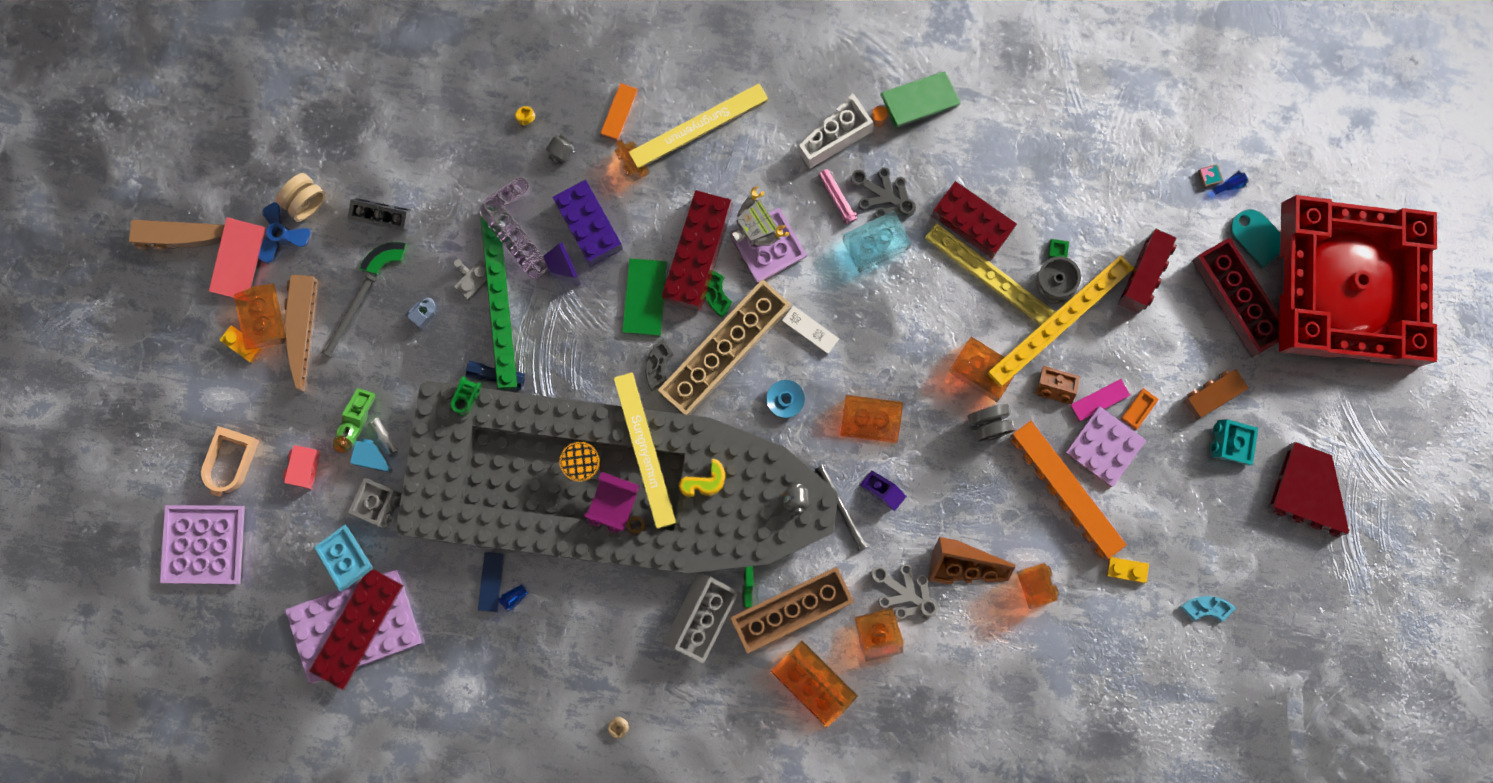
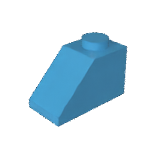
M362 439V442H355L350 461L351 464L392 473L393 469L380 448L373 444L374 441Z

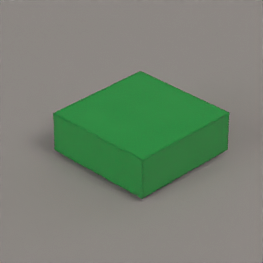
M1050 239L1047 258L1051 259L1060 256L1067 258L1069 241Z

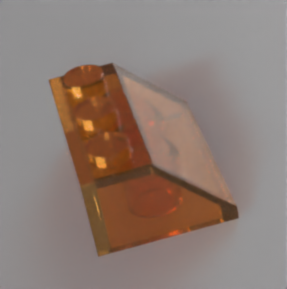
M274 283L254 286L234 294L245 350L285 343L286 333Z
M845 395L840 436L897 443L903 402Z

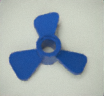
M276 202L264 207L262 214L270 225L266 230L267 238L262 240L258 258L266 263L272 262L278 244L284 245L289 241L298 247L307 245L311 236V230L308 228L289 230L280 224V206ZM279 230H282L281 235L277 238V232Z

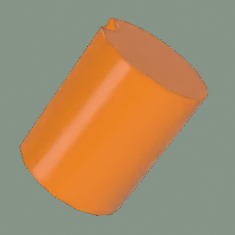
M877 106L873 109L871 120H873V125L876 127H882L886 123L888 111L884 106Z

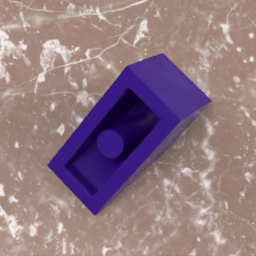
M873 470L860 484L862 488L882 504L894 511L907 497L896 484Z

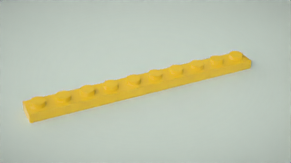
M1120 255L987 374L1001 388L1124 279L1134 267Z

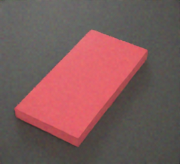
M226 217L209 288L210 292L248 301L266 227Z

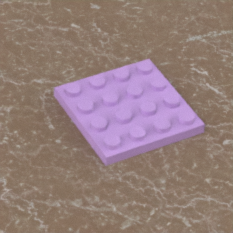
M165 505L160 583L240 584L245 507Z

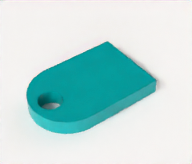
M1247 209L1234 217L1230 226L1233 239L1262 269L1280 253L1281 232L1263 213L1257 210ZM1240 217L1248 220L1247 226H1242L1239 223Z

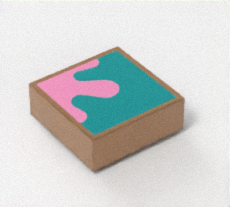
M1218 164L1198 170L1204 188L1223 182Z

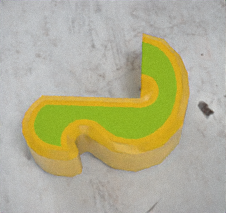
M712 459L711 478L684 477L679 483L681 493L686 497H694L695 490L706 496L718 494L723 488L725 481L724 468L718 460Z

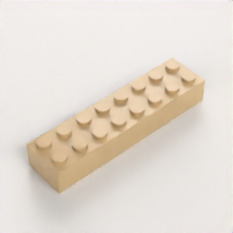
M762 279L658 389V393L680 414L691 415L790 310L791 304Z

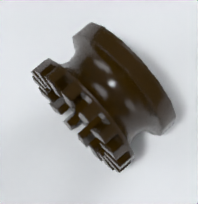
M638 516L629 518L627 521L629 532L635 535L643 532L645 528L643 519ZM632 521H640L641 528L639 530L636 528L632 530L630 524Z

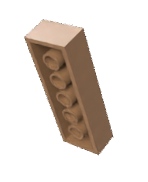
M836 566L730 618L748 654L854 603V600Z

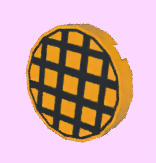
M584 442L570 444L563 450L560 456L562 472L573 481L583 482L589 480L599 468L600 459L597 451L591 445Z

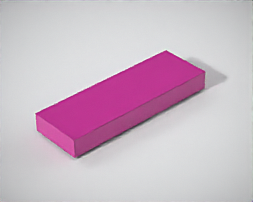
M1119 379L1076 401L1070 407L1080 422L1092 416L1098 406L1106 409L1129 397L1130 393L1122 379Z

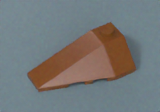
M939 537L932 552L928 578L929 581L944 584H954V581L972 583V580H983L984 582L1009 581L1016 566L1013 563L958 540Z

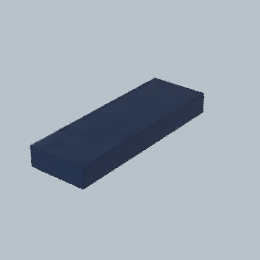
M484 552L478 611L498 612L505 554Z

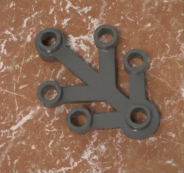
M883 167L878 173L879 178L882 179L884 189L866 179L864 171L855 170L852 173L851 181L855 186H864L879 195V197L870 199L862 198L859 202L861 210L865 211L870 206L890 202L895 206L887 209L878 208L875 211L876 219L883 220L886 216L894 214L910 217L915 213L916 204L913 200L908 199L905 187L906 180L903 177L896 178L894 186L899 189V199L893 194L889 177L890 170ZM886 171L888 175L882 176L881 172ZM861 177L862 181L857 182L855 178ZM897 181H902L904 185L899 186ZM865 201L868 203V206L863 207L861 203ZM909 206L910 210L905 211L903 207ZM882 211L884 216H878L877 212Z

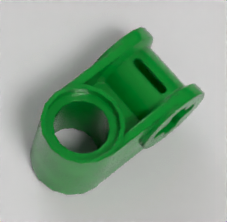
M464 376L460 379L451 402V407L457 415L466 416L470 413L481 391L482 383H474L467 380ZM466 402L464 409H457L458 403Z

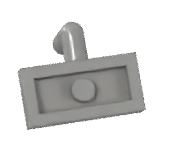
M457 259L454 265L464 277L454 287L465 298L470 300L486 283L485 263L480 259L469 270L461 260Z

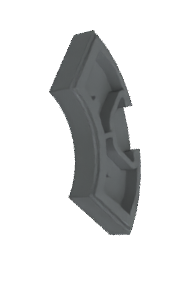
M664 338L653 347L646 363V379L651 391L667 381L665 367L668 360L674 356Z

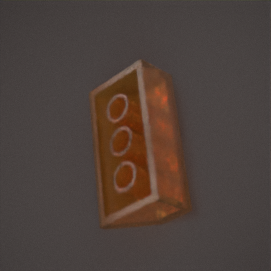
M803 640L771 671L826 728L848 709L858 697Z

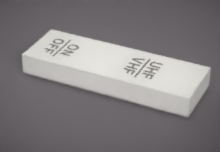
M795 306L790 309L782 320L784 324L827 355L839 341L838 337Z

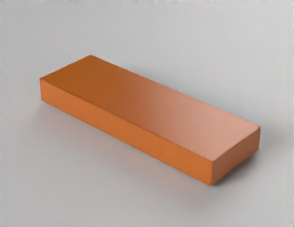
M620 83L603 125L602 136L619 141L638 93L637 88Z

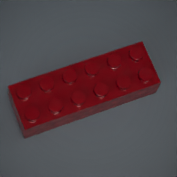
M695 190L663 290L662 298L665 302L701 312L734 207L731 199Z
M1229 237L1197 255L1192 260L1194 266L1252 358L1279 343V314L1231 238Z

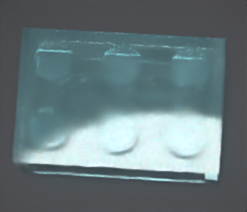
M895 210L843 234L842 238L859 273L909 250L912 244Z

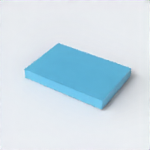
M346 524L313 547L336 587L341 592L374 569Z

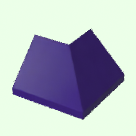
M562 242L543 256L554 278L576 286L581 285Z

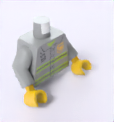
M759 186L751 189V195L743 202L737 214L739 229L731 233L736 243L746 238L750 245L770 246L780 240L781 237L789 236V232L782 233L783 228L786 226H777L761 200L757 201V198L763 197L765 194L764 191L759 195L756 193Z

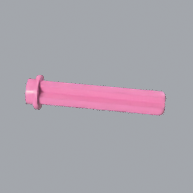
M827 169L821 171L819 176L842 214L843 222H846L847 225L855 222L857 214L852 212L831 173Z

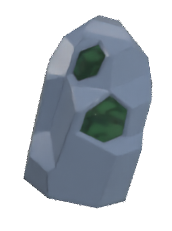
M430 297L423 298L405 316L422 329L435 315L436 305L434 300Z

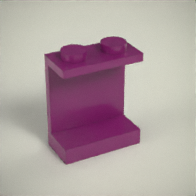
M601 472L599 485L588 514H585V518L589 519V524L598 527L600 524L606 525V530L618 534L619 530L624 532L640 487L637 484Z

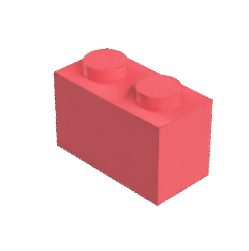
M294 445L288 454L289 465L283 474L284 483L312 489L321 452L316 449Z

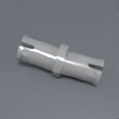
M379 418L368 423V426H370L377 437L376 441L381 443L388 457L393 455L394 452L399 451L390 437L391 434L386 431Z

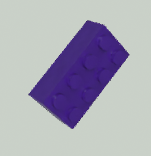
M586 179L552 197L590 267L623 250L618 236Z

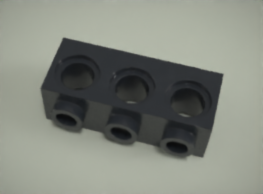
M354 198L350 200L348 219L405 230L409 228L412 210Z

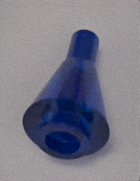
M1238 170L1223 184L1212 189L1214 194L1217 195L1226 190L1245 188L1249 180L1245 172L1241 173Z

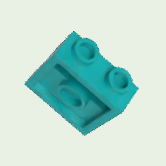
M1229 419L1217 420V423L1213 426L1215 440L1210 446L1212 458L1227 462L1233 461L1248 466L1253 465L1258 427Z

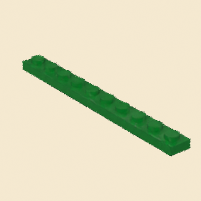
M499 206L480 207L497 390L516 389L517 379Z

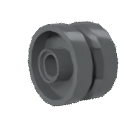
M1063 256L1047 260L1041 266L1036 280L1040 296L1052 303H1064L1070 300L1076 293L1081 281L1080 269L1075 262Z
M1008 404L985 408L967 416L970 426L979 427L972 432L975 442L997 439L1016 431L1012 420H1002L1011 414Z

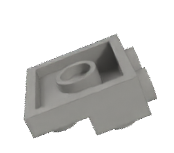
M364 477L348 513L386 529L394 520L393 513L395 508L400 506L402 493Z

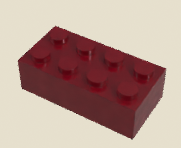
M954 181L931 215L992 259L1017 226L1016 222L957 181Z
M1156 228L1146 238L1118 305L1135 313H1140L1151 305L1155 297L1152 293L1155 289H1158L1162 278L1159 277L1166 271L1169 265L1167 260L1170 255H1173L1177 247L1174 244L1177 237Z

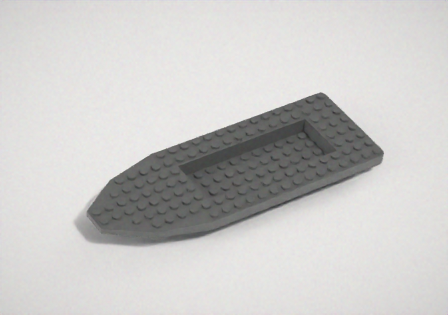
M427 381L422 383L419 388L397 519V530L403 536L695 574L745 568L746 566L770 565L834 533L839 494L786 447L715 419L643 409L676 521L675 524L657 529L622 406L481 388L470 413L466 416H459L451 407V402L458 385ZM466 402L458 403L457 409H464ZM576 442H584L591 445L597 451L600 459L599 468L595 475L583 482L573 481L562 472L560 466V456L563 450ZM712 459L718 460L725 471V481L723 488L718 494L706 496L695 490L694 497H686L681 493L679 483L684 477L711 478ZM601 472L639 485L640 488L629 518L638 516L643 519L645 528L640 534L635 535L629 532L627 523L624 532L619 530L618 534L606 530V525L600 524L598 527L588 523L589 519L585 518V514H588L600 482L599 476ZM801 484L809 492L810 506L804 510L803 514L793 515L792 512L784 508L783 492L790 485ZM632 521L630 528L632 530L635 528L639 530L641 522Z

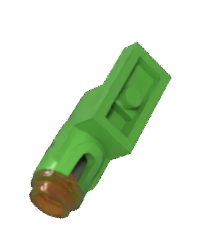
M359 388L356 389L342 413V423L333 440V448L337 452L346 453L354 446L368 419V411L375 400V393Z

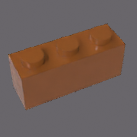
M1228 369L1219 375L1220 379L1216 382L1211 379L1203 384V390L1198 391L1195 389L1187 394L1188 399L1183 402L1195 420L1202 418L1249 389L1237 369L1232 372Z

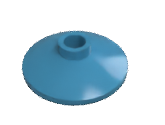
M780 380L774 383L767 393L769 409L776 416L782 418H790L797 415L805 403L803 389L799 384L791 380ZM788 397L789 402L783 403L782 398Z

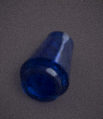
M521 584L502 594L498 601L508 612L509 610H514L528 592Z

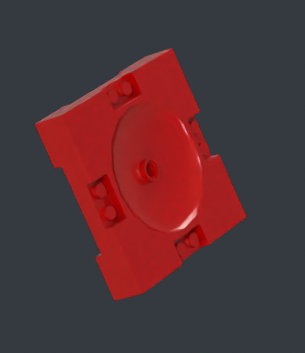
M1295 195L1281 202L1280 258L1284 259L1283 294L1280 295L1279 352L1330 358L1336 356L1365 359L1368 362L1416 367L1437 362V324H1433V251L1437 249V212L1408 208L1396 210L1332 202V199Z

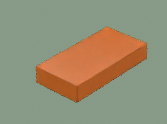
M1143 388L1123 414L1121 420L1134 430H1137L1159 399Z

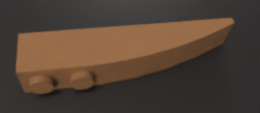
M131 220L129 242L137 249L146 250L147 247H154L155 250L165 251L166 248H193L214 245L221 242L225 225Z
M291 275L290 280L287 281L288 298L285 299L284 303L286 310L287 352L295 387L297 390L305 392L318 280L314 276Z

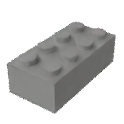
M697 573L663 643L704 663L739 592L703 573Z

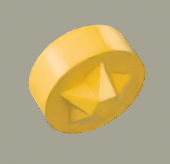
M524 106L516 111L515 117L519 124L528 125L534 120L535 114L531 107Z

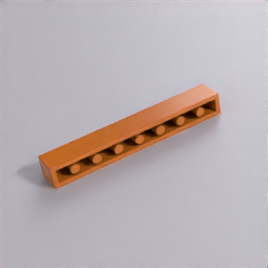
M1029 421L1010 436L1012 438V445L1017 450H1021L1024 454L1022 457L1025 462L1034 467L1035 475L1039 480H1044L1047 484L1046 489L1052 496L1055 495L1061 509L1070 514L1071 522L1074 526L1080 527L1083 531L1082 536L1088 543L1091 542L1095 547L1094 552L1100 559L1107 560L1127 546L1032 421Z

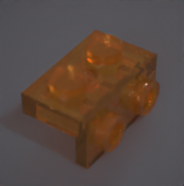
M622 140L615 142L616 149L614 152L618 160L622 159L624 163L622 167L627 177L631 176L634 182L649 174L647 166L637 169L629 154V151L637 148L634 141L625 145Z

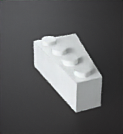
M854 94L849 96L848 100L843 105L841 104L830 118L828 117L818 129H815L799 145L800 156L809 169L873 132V121Z

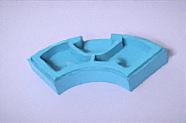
M1211 596L1196 597L1180 606L1193 621L1203 616H1211L1223 622L1237 609L1226 600Z

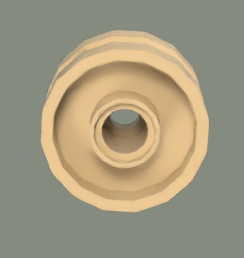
M301 173L291 178L280 189L276 197V203L284 210H288V214L296 222H301L318 210L325 199L326 193L318 185H314V181L306 173Z

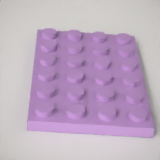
M397 569L384 574L403 585ZM359 583L349 586L342 592L338 590L285 609L308 684L323 680L310 673L309 670ZM404 587L359 666L422 644Z

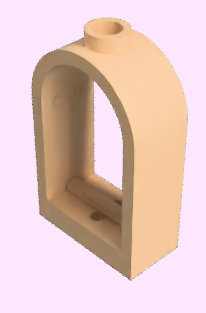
M220 426L217 427L201 469L202 480L211 489L210 494L221 497L222 493H232L241 487L259 440ZM223 440L245 446L246 450L232 483L225 487H216L211 479V471Z

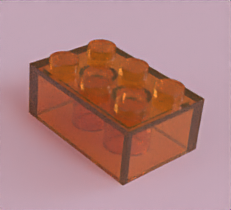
M972 336L948 371L995 402L1000 400L1014 378L1013 376L1000 388L987 373L1005 357Z

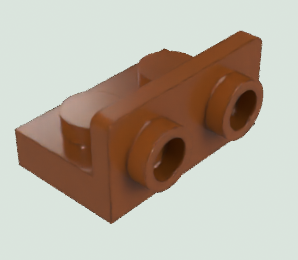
M1043 366L1035 394L1062 403L1072 404L1077 395L1080 376Z

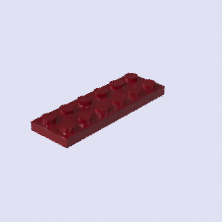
M375 569L365 574L309 672L337 688L345 690L404 585Z

